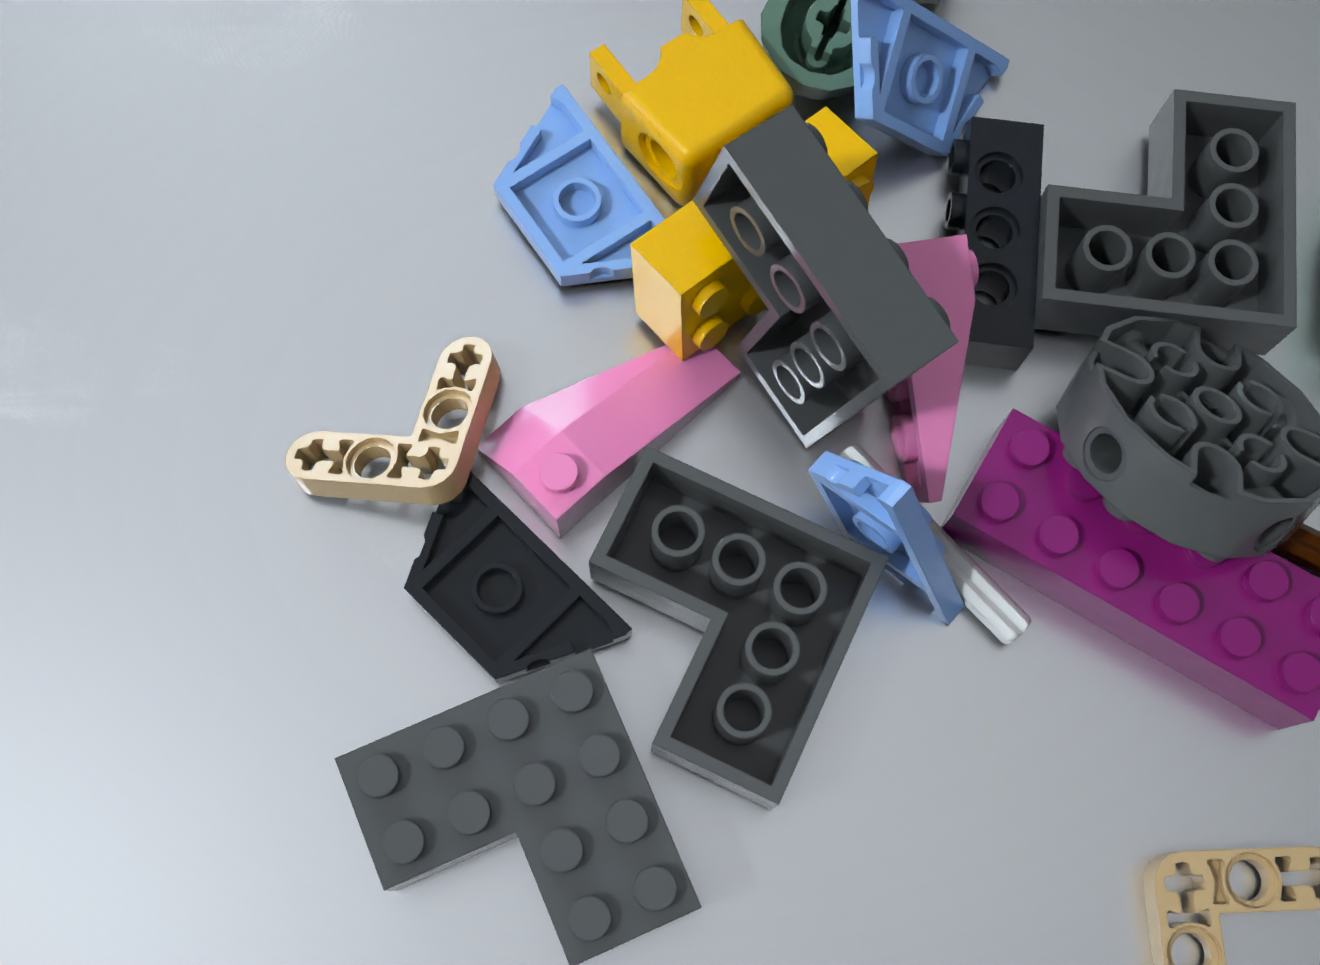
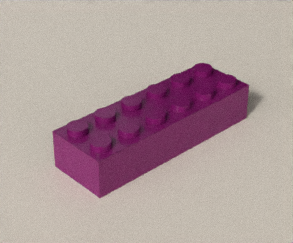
M1013 408L993 433L941 528L961 548L1278 730L1314 721L1320 709V579L1271 551L1260 558H1226L1222 562H1213L1202 557L1194 550L1169 543L1136 522H1125L1117 519L1104 507L1102 502L1103 496L1084 479L1079 470L1072 467L1063 456L1064 445L1060 439V434Z

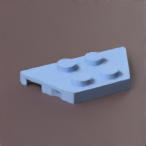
M850 0L855 119L927 155L947 157L953 140L960 138L965 123L972 116H975L984 103L981 95L978 94L990 76H1002L1008 67L1009 59L913 0Z
M564 84L555 88L551 94V105L537 127L531 125L520 142V151L516 158L506 164L493 184L495 196L561 287L633 278L630 244L664 221L665 218Z
M825 451L808 471L841 532L849 539L889 557L884 570L902 586L909 580L925 591L934 607L933 613L949 625L963 610L965 605L943 558L946 549L933 535L929 526L933 519L929 512L919 503L912 486L901 479L864 466L856 460L851 461Z

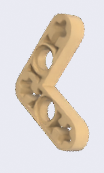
M465 337L452 342L443 350L438 359L411 437L330 431L310 432L297 439L287 451L285 464L288 472L304 492L314 496L424 505L444 504L453 500L462 492L467 483L500 381L501 369L490 345L481 338ZM460 372H466L464 380ZM456 409L468 411L465 420L458 426L450 429L438 428L440 419L446 413ZM324 457H328L330 461H323ZM380 457L391 458L387 470L381 475L374 478L361 477L364 467L370 461ZM439 465H444L446 467L445 470L438 469ZM423 474H432L430 479H425Z
M1302 846L1178 851L1157 855L1148 863L1143 875V889L1153 965H1175L1171 956L1173 943L1180 935L1186 933L1196 937L1202 944L1204 950V962L1202 965H1227L1220 914L1320 910V884L1315 885L1314 888L1308 885L1282 886V876L1280 873L1306 871L1310 868L1320 870V847ZM1242 860L1252 864L1259 872L1261 878V888L1258 894L1248 901L1238 897L1232 890L1229 882L1232 867ZM1176 864L1179 874L1190 876L1192 880V889L1182 891L1181 894L1183 913H1198L1199 924L1192 922L1168 923L1167 913L1182 914L1178 892L1167 891L1165 886V877L1175 875Z

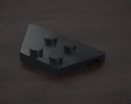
M471 471L462 492L453 500L439 504L436 513L432 512L424 533L425 543L420 556L414 559L404 589L496 683L553 665L590 648L594 651L626 640L632 634V628Z

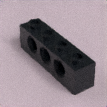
M972 116L963 138L954 139L951 145L948 174L957 176L956 193L950 192L948 196L944 225L947 229H954L953 236L967 234L969 250L974 252L979 267L978 283L974 287V291L987 292L997 302V305H987L977 298L975 300L965 359L966 365L1018 370L1034 347L1044 124ZM982 183L992 184L1002 193L991 192ZM985 236L993 239L999 248L995 249L985 246L978 237Z

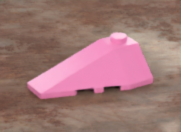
M967 234L897 243L907 257L909 271L925 294L935 299L943 307L950 321V329L959 341L886 393L888 399L891 402H895L898 413L891 419L890 434L902 480L912 486L918 501L923 503L942 501L976 300L974 287L978 283L979 267L974 252L969 250Z
M664 345L521 407L479 444L477 452L561 539L633 474L646 446L656 450L661 449L740 377L741 372L715 346L705 351L699 349L682 361L667 345Z

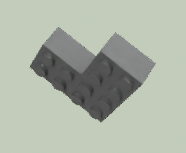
M1174 89L1149 126L1147 195L1048 184L1040 199L1034 329L1101 336L1107 326L1133 316L1175 318L1201 327V339L1209 341L1226 351H1230L1234 344L1237 343L1257 355H1266L1297 328L1296 103Z
M793 104L724 145L695 195L693 202L768 308V312L737 345V349L804 446L808 448L959 341L950 329V321L943 307L935 299L925 294L909 271V263L901 247L893 240L885 237L869 214L867 201L861 190L853 182L845 180L829 157L827 146L821 133L815 126L803 120Z
M646 446L589 559L591 579L704 632L652 742L651 752L771 810L778 806L889 557L652 447Z
M591 648L335 758L384 891H398L515 838H519L569 965H578L702 908Z

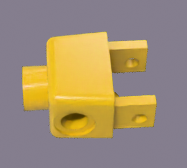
M682 0L681 31L683 33L660 47V61L657 68L637 83H635L605 44L589 53L591 86L621 123V143L680 206H685L694 199L724 145L793 104L794 93L790 84L744 20H737L729 25L709 0Z

